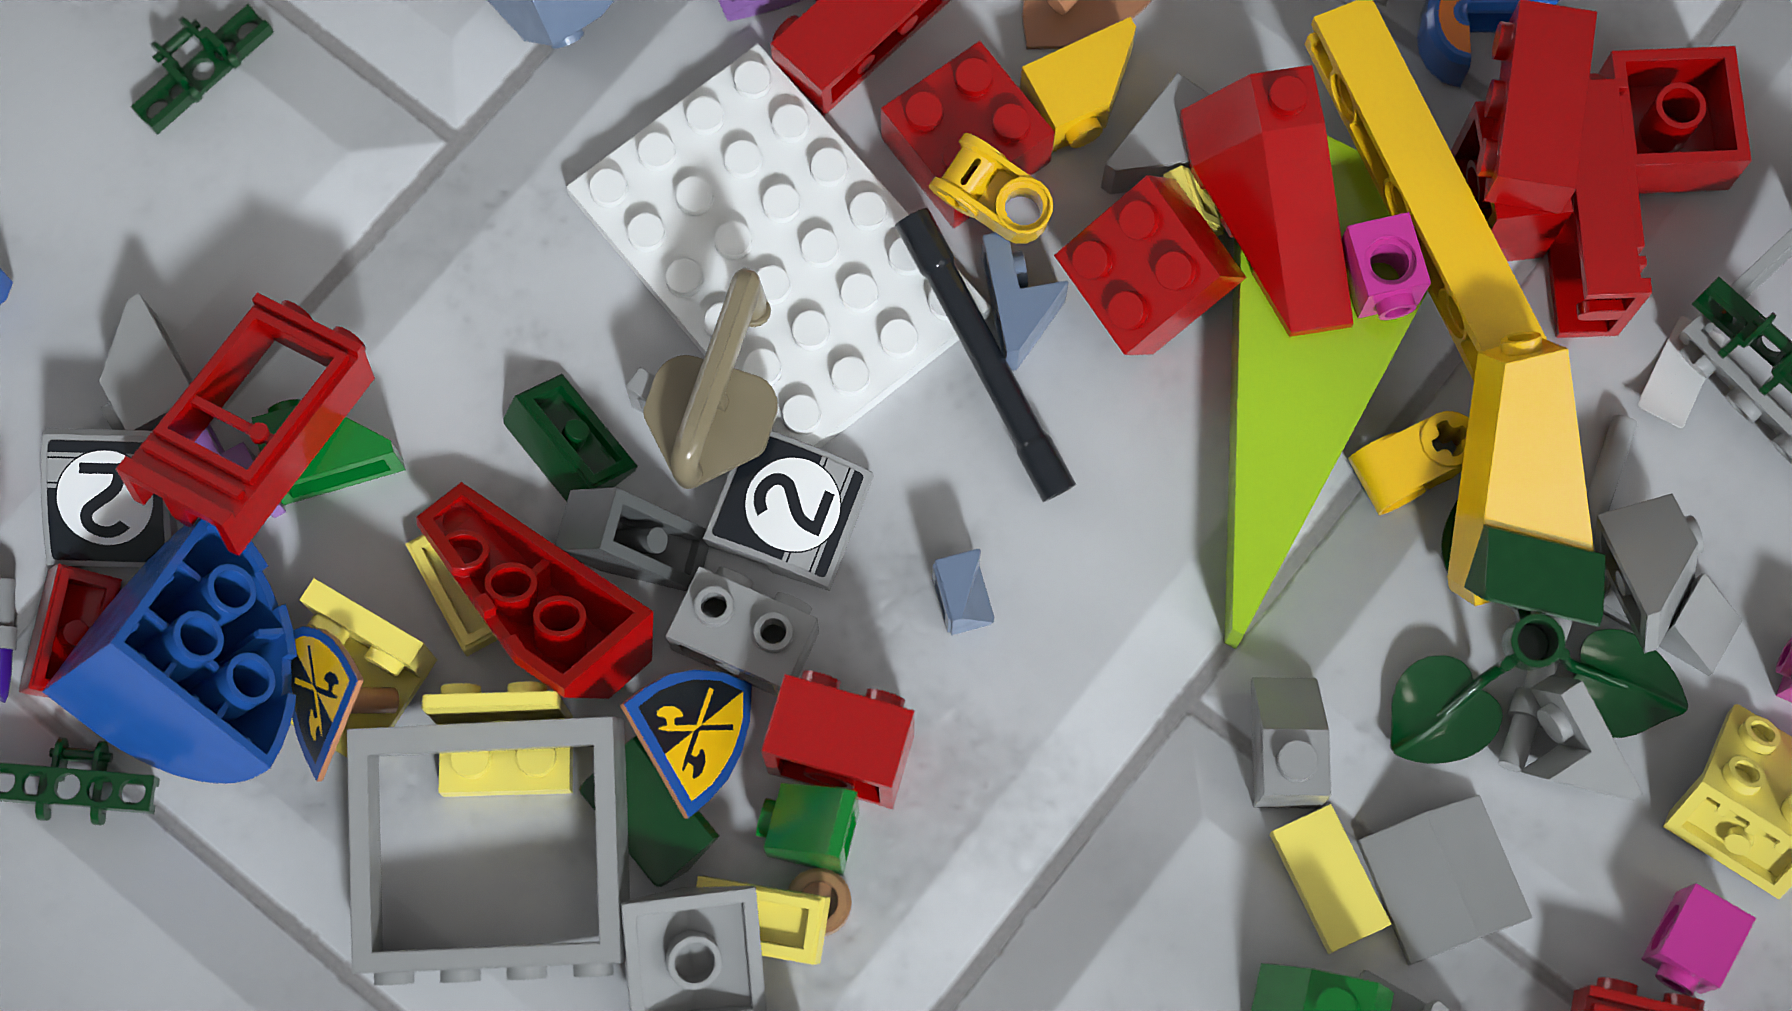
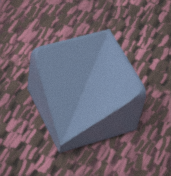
M980 549L935 560V564H933L932 580L947 633L951 632V636L994 623V613L980 569Z

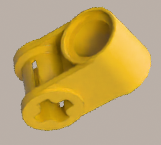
M964 133L959 140V144L962 147L942 178L934 177L928 185L929 188L948 205L969 217L975 218L1005 240L1015 244H1026L1036 240L1045 231L1053 212V199L1049 190L1040 181L1011 163L993 146L972 134ZM977 166L968 182L962 185L973 167ZM1015 197H1027L1037 205L1040 211V218L1029 225L1016 224L1007 216L1005 204Z
M1455 411L1436 413L1400 432L1388 434L1367 444L1348 458L1378 515L1389 513L1424 494L1427 490L1454 478L1462 472L1469 417ZM1438 438L1442 444L1452 441L1456 445V449L1453 454L1448 449H1442L1437 452L1432 444Z

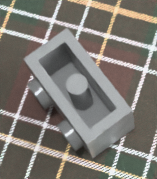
M699 566L666 634L671 650L720 672L751 683L752 686L778 697L784 675L788 674L799 677L819 635L818 619L810 615L811 606L786 593L777 592L773 599L752 590L753 581L732 569L720 566L717 572L714 573Z

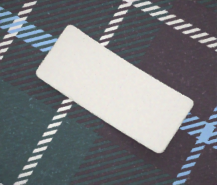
M1685 316L1679 317L1638 402V406L1641 409L1679 428L1685 426L1694 402L1706 379L1693 369L1680 354V351L1686 345L1678 336L1693 321ZM1713 330L1708 334L1720 347L1725 340L1723 335Z

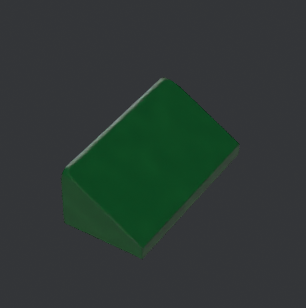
M563 374L515 395L503 418L506 428L566 502L570 490L615 487L635 472L638 467Z
M1484 524L1464 587L1478 597L1490 602L1600 627L1604 611L1605 555L1600 552Z
M635 736L625 744L629 855L653 885L663 887L688 872L719 838V834L699 810L689 818L685 819L638 736ZM593 772L580 786L579 791L595 811V781Z

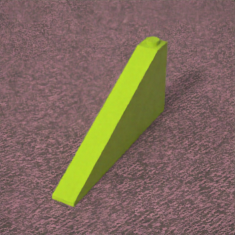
M1327 135L1342 238L1347 226L1389 217L1390 214L1358 151ZM1234 238V261L1247 277L1233 289L1224 643L1236 649L1428 290L1413 312L1392 320H1380L1378 314L1357 318L1350 295L1354 322L1351 328L1289 337L1253 277V268ZM1374 263L1371 265L1373 272L1378 277L1384 280L1399 279L1398 273L1390 265L1385 263Z

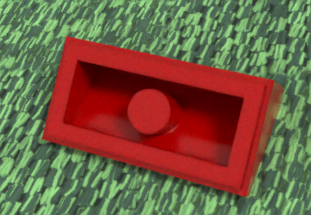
M60 563L48 570L19 686L20 693L48 697L42 691L92 624L119 593L122 579Z

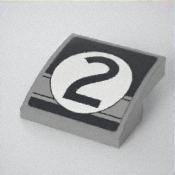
M46 428L44 430L41 447V508L47 565H57L60 563L68 566L141 568L178 531L177 520L169 512L162 497L153 494L145 505L134 501L115 469L125 456L129 458L133 456L152 431Z
M771 431L767 446L760 456L730 470L703 540L709 547L765 564L772 573L830 591L874 475L871 471L830 452Z

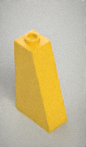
M1520 332L1501 338L1500 347L1480 351L1477 355L1447 575L1449 589L1474 606L1490 603V601L1478 597L1464 587L1484 524L1594 551L1568 348L1543 339L1541 333Z

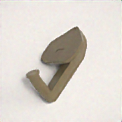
M742 268L734 274L704 359L692 355H680L666 361L655 375L644 406V419L674 479L684 489L696 488L760 456L767 446L777 417L778 400L772 386L765 379L757 375L734 369L748 327L763 325L771 315V307L766 300L760 277L750 268Z

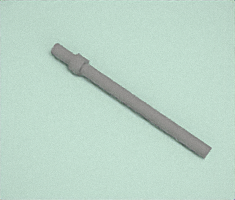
M1614 415L1612 417L1587 492L1594 551L1597 514L1607 512L1610 509L1637 427V422L1634 419L1624 415ZM1550 616L1562 627L1566 642L1573 621ZM1558 661L1540 669L1528 670L1523 687L1515 689L1507 712L1512 718V722L1498 761L1500 766L1515 772H1521L1525 768L1537 728L1542 727L1537 717V711L1541 708L1530 688L1548 676L1555 675L1559 664Z

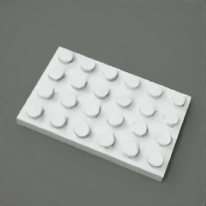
M759 44L755 45L566 186L569 197L704 356L734 274L742 268H750L759 275L766 300L771 307V315L763 325L748 327L734 369L757 375L765 379L774 389L778 400V413L772 429L774 432L821 449L959 340L928 280L919 272L895 227L900 220L909 214ZM960 273L984 320L987 319L991 313V306Z

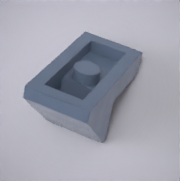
M997 233L983 235L981 260L999 347L1011 370L1014 371L1019 368L1065 303L1069 282L1061 281L1028 287L1027 268L1022 250L1012 252L1010 241L1005 240Z

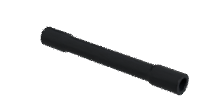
M923 208L906 216L895 227L919 272L928 280L1016 445L1017 455L1042 502L1051 500L1076 486V483L1052 438L1043 430L956 268L953 253L928 208Z

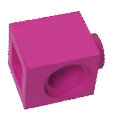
M1402 213L1347 226L1342 237L1348 287L1357 318L1378 314L1380 320H1392L1413 312L1416 309V305H1419L1431 281L1410 213ZM1374 263L1388 264L1396 270L1399 279L1384 280L1373 272L1371 265Z
M1694 883L1676 891L1641 960L1658 969L1655 977L1661 983L1681 994L1693 996L1695 991L1703 994L1720 989L1756 917L1699 884Z

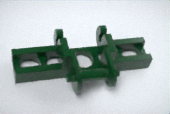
M249 4L243 7L215 33L206 26L199 31L198 29L201 27V24L196 19L190 23L182 16L179 18V22L183 28L162 46L156 41L150 43L156 52L152 58L158 64L162 60L165 61L162 67L167 75L130 107L156 135L161 133L192 104L200 102L208 90L232 69L236 70L242 65L241 61L274 33L270 24L260 18ZM248 23L258 25L243 39L238 37L239 29L243 25ZM190 38H193L203 49L181 67L172 54ZM224 43H233L235 46L228 51ZM216 53L224 60L216 58ZM204 62L213 64L215 70L210 78L206 80L194 78L193 72L197 65ZM177 84L183 91L173 99L171 97V90ZM156 102L168 104L152 119L148 117L149 108Z
M1718 276L1692 303L1698 311L1730 338L1717 354L1724 359L1738 345L1742 348L1749 345L1773 367L1771 370L1772 376L1768 378L1758 391L1765 396L1780 383L1792 393V341L1772 324L1777 315L1772 312L1765 318ZM1762 336H1765L1780 351L1776 352L1767 348L1762 341Z
M59 737L54 748L49 750V757H52L51 767L0 762V774L15 776V783L11 790L8 792L0 791V801L35 804L37 820H50L52 810L47 807L48 804L90 808V820L93 825L105 824L106 814L102 813V810L144 814L155 813L156 806L153 804L155 788L159 787L160 778L155 775L108 772V762L113 761V753H109L107 741H99L95 749L69 747L68 739ZM68 761L92 763L91 770L67 768ZM75 775L80 782L78 793L70 799H62L57 792L59 782L65 781V776ZM29 776L40 777L37 794H27L25 791V782ZM93 782H95V783H94V789H93V795H92V798H91V796H90V787H91V784H92ZM124 786H144L145 795L143 799L138 803L124 802L122 798Z

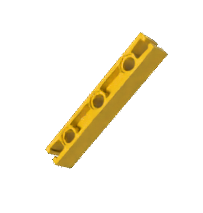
M1356 0L1314 16L1311 23L1314 32L1307 36L1304 45L1390 216L1410 213L1431 281L1427 290L1473 381L1478 352L1500 347L1501 338L1520 332L1541 333L1543 339L1547 340L1374 1Z

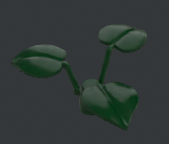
M1458 499L1445 522L1441 539V557L1447 573ZM1508 606L1516 615L1517 620L1508 626L1502 638V649L1505 657L1481 673L1477 678L1473 679L1471 671L1461 660L1445 655L1428 656L1420 659L1402 673L1395 685L1391 700L1390 749L1400 758L1424 764L1454 762L1473 756L1483 750L1498 733L1503 720V711L1499 702L1482 689L1505 672L1510 671L1514 666L1522 670H1536L1558 661L1567 671L1575 673L1576 675L1572 679L1583 681L1613 738L1634 736L1666 720L1680 716L1688 710V702L1684 690L1670 665L1656 650L1644 653L1635 634L1621 629L1594 631L1583 640L1579 652V662L1571 658L1569 650L1565 648V634L1556 620L1544 614H1531L1529 610Z

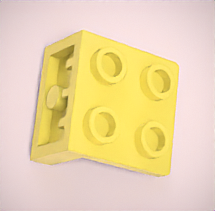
M313 578L299 599L313 614L307 626L325 629L341 641L364 679L361 687H394L399 694V706L395 713L350 714L335 750L347 758V729L394 727L437 662V659L423 642Z
M513 682L507 685V692L481 693V686L476 684L451 683L442 685L440 694L422 695V710L437 725L573 718V715L559 694L555 691H548V686L542 682ZM573 747L439 754L438 793L443 797L573 793Z
M1735 704L1725 717L1703 773L1671 808L1663 827L1777 899H1780L1792 887V736L1778 729L1768 719L1757 716L1743 706Z

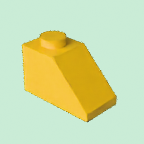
M1131 17L1022 66L1020 90L1054 130L1052 153L1068 145L1071 148L1083 147L1097 139L1102 134L1103 129L1106 128L1132 52L1136 25Z

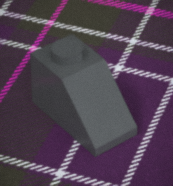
M618 487L570 490L555 542L557 547L581 563L599 571L683 591L688 590L699 566L704 568L709 546L703 540L706 528Z

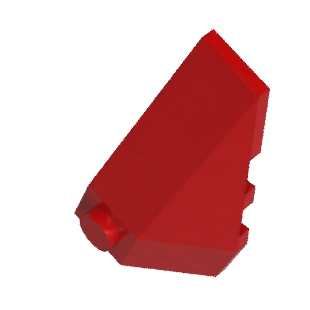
M1307 65L1249 74L1181 109L1179 116L1191 173L1200 188H1205L1221 214L1220 221L1230 238L1234 236L1253 268V277L1288 336L1351 328L1354 322L1326 126L1313 66Z
M460 482L416 517L417 526L513 662L562 697L610 699L652 662L653 611L463 482Z

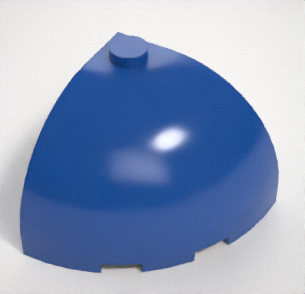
M198 518L192 527L184 525L130 579L92 624L42 692L107 742L154 768L183 778L207 783L229 784L250 780L269 770L273 765L285 741L295 707L296 695L290 694L291 660L297 656L287 605H278L273 590L263 573V570L268 565L252 541L249 542L240 556H237L228 551L214 525Z

